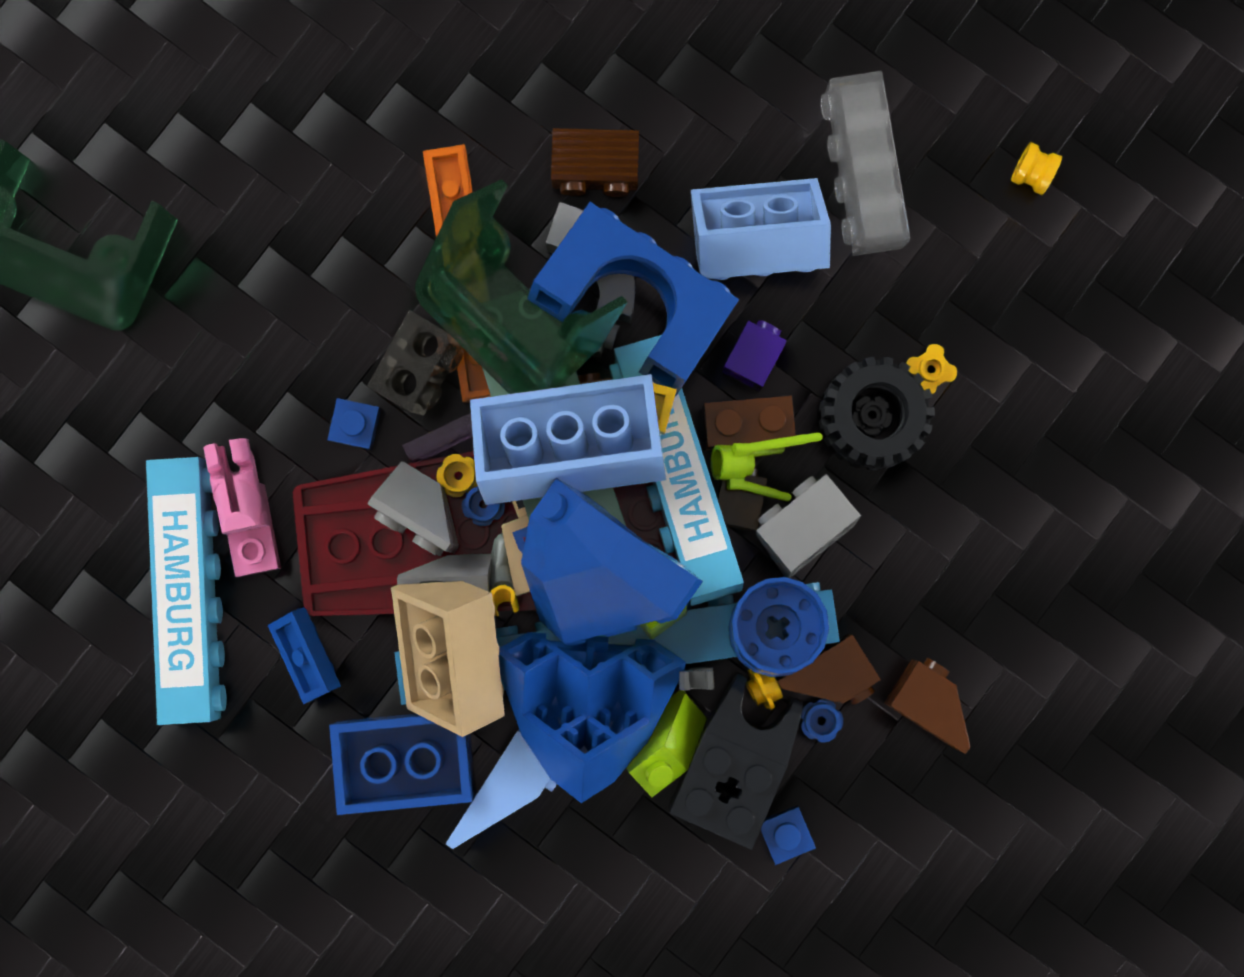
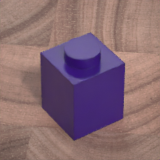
M748 320L722 373L760 392L787 340L779 337L781 331L775 326L762 320H758L757 324Z

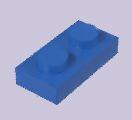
M305 607L294 610L268 625L303 704L341 687L335 674L334 666L329 661L317 634L316 627Z

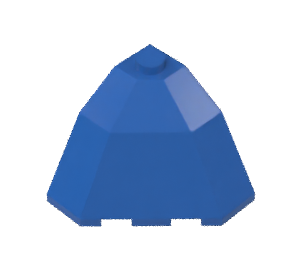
M557 478L530 515L521 565L540 622L565 645L570 647L585 643L587 638L599 635L610 637L637 630V625L653 621L661 624L676 620L703 582L675 558L643 541L589 496Z
M527 632L501 646L498 656L500 676L522 737L549 778L580 803L614 783L648 743L679 682V671H684L686 665L684 660L655 640L635 639L634 646L608 644V637L595 636L585 639L583 644L570 647L562 641L547 640L546 633Z

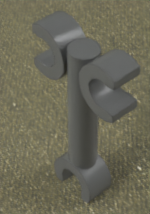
M686 667L684 671H679V682L677 684L679 685V690H714L713 668Z

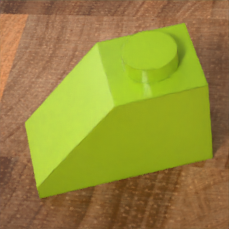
M679 690L671 696L648 743L626 767L629 774L651 797H654L688 770L707 720L704 713L684 690Z

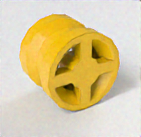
M1030 142L1015 167L1011 181L1018 185L1022 183L1029 184L1033 187L1035 193L1043 195L1060 166L1062 156L1056 153L1045 154L1040 151L1038 145Z

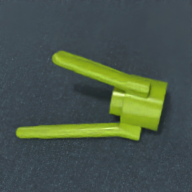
M811 433L753 443L715 445L711 453L712 475L715 480H726L728 490H744L789 502L792 499L791 494L745 481L744 478L753 474L755 457L781 454L785 451V447L821 441L823 436L821 433Z

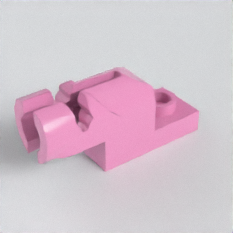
M238 438L229 440L232 459L240 467L238 472L230 470L224 446H217L216 443L204 446L212 494L217 507L221 532L226 534L228 538L235 577L281 569L265 484L259 483L249 439Z

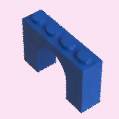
M589 202L534 279L527 300L565 323L586 291L597 280L613 274H627L643 279L655 288L661 296L666 307L667 325L664 333L646 358L639 373L642 375L652 374V381L654 383L677 389L675 395L677 396L739 299L732 295L724 284L709 280L695 271L693 266L684 258L672 256L657 246L656 242L649 235L636 232L620 222L618 216L606 208H599Z

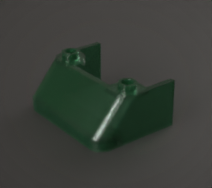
M0 139V285L110 330H122L130 326L139 312L178 219L163 206L151 201L134 241L120 235L104 236L95 243L88 260L10 229L17 211L14 196L30 159L8 142Z
M501 179L453 201L416 280V296L421 306L509 394L557 388L602 346L628 301L623 296H620L592 313L577 310L569 314L561 322L527 300L530 290L504 265L511 250L509 236L504 228L493 218L508 186Z

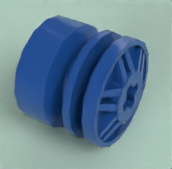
M786 577L765 579L750 587L733 608L728 625L730 645L738 660L754 673L768 677L791 675L813 663L825 648L829 633L827 610L818 594L803 582ZM770 619L773 623L782 620L785 623L786 627L782 631L785 637L783 641L778 636L772 639L766 636L765 632L769 629L766 620Z

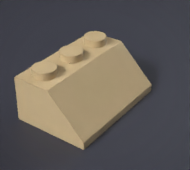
M464 581L399 584L391 587L407 709L461 737L504 717V688L500 676L498 657L500 650L496 638L495 605L492 600V593Z

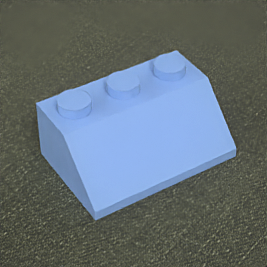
M817 178L690 190L699 273L706 278L725 280L736 276H768L780 272H811L815 269L830 268L831 223Z

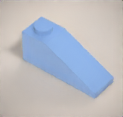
M519 729L446 842V845L454 849L537 799L544 788L552 792L557 784L549 778L522 737Z

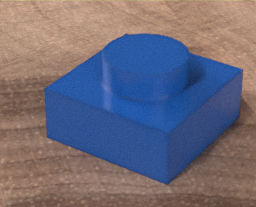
M337 398L327 440L372 450L381 408Z
M797 805L765 818L761 827V833L775 865L816 848Z

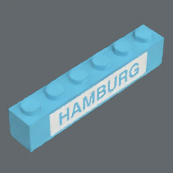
M662 335L614 348L615 364L609 365L612 380L643 376L639 371ZM681 388L674 398L665 435L660 434L666 480L653 482V485L646 487L653 512L661 511L666 527L659 528L666 554L674 552L676 560L703 581L689 601L690 605L693 606L740 592L743 589L744 581Z
M200 457L146 460L157 725L212 722L221 719V711L226 709L227 695L225 686L219 685V667L224 665L225 651L223 642L217 641V623L222 622L223 608L220 597H215V580L220 578L221 564L219 555L213 554V536L218 535L219 521L216 510H211L212 489L210 474L207 469L206 459Z

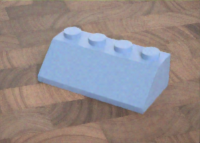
M652 374L470 400L476 483L485 505L543 497L556 478L580 492L666 480Z

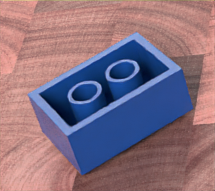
M418 714L346 720L329 725L337 815L472 802L476 797L471 734L461 737Z

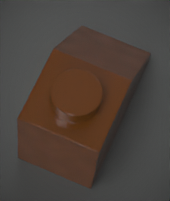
M846 634L839 638L840 642L831 643L826 646L810 665L791 675L775 678L781 689L840 703L850 700L852 705L871 696L875 692L872 685L881 679L852 634Z
M926 658L924 663L911 660L884 704L955 750L966 754L971 746L957 685L946 679L949 671L929 658Z

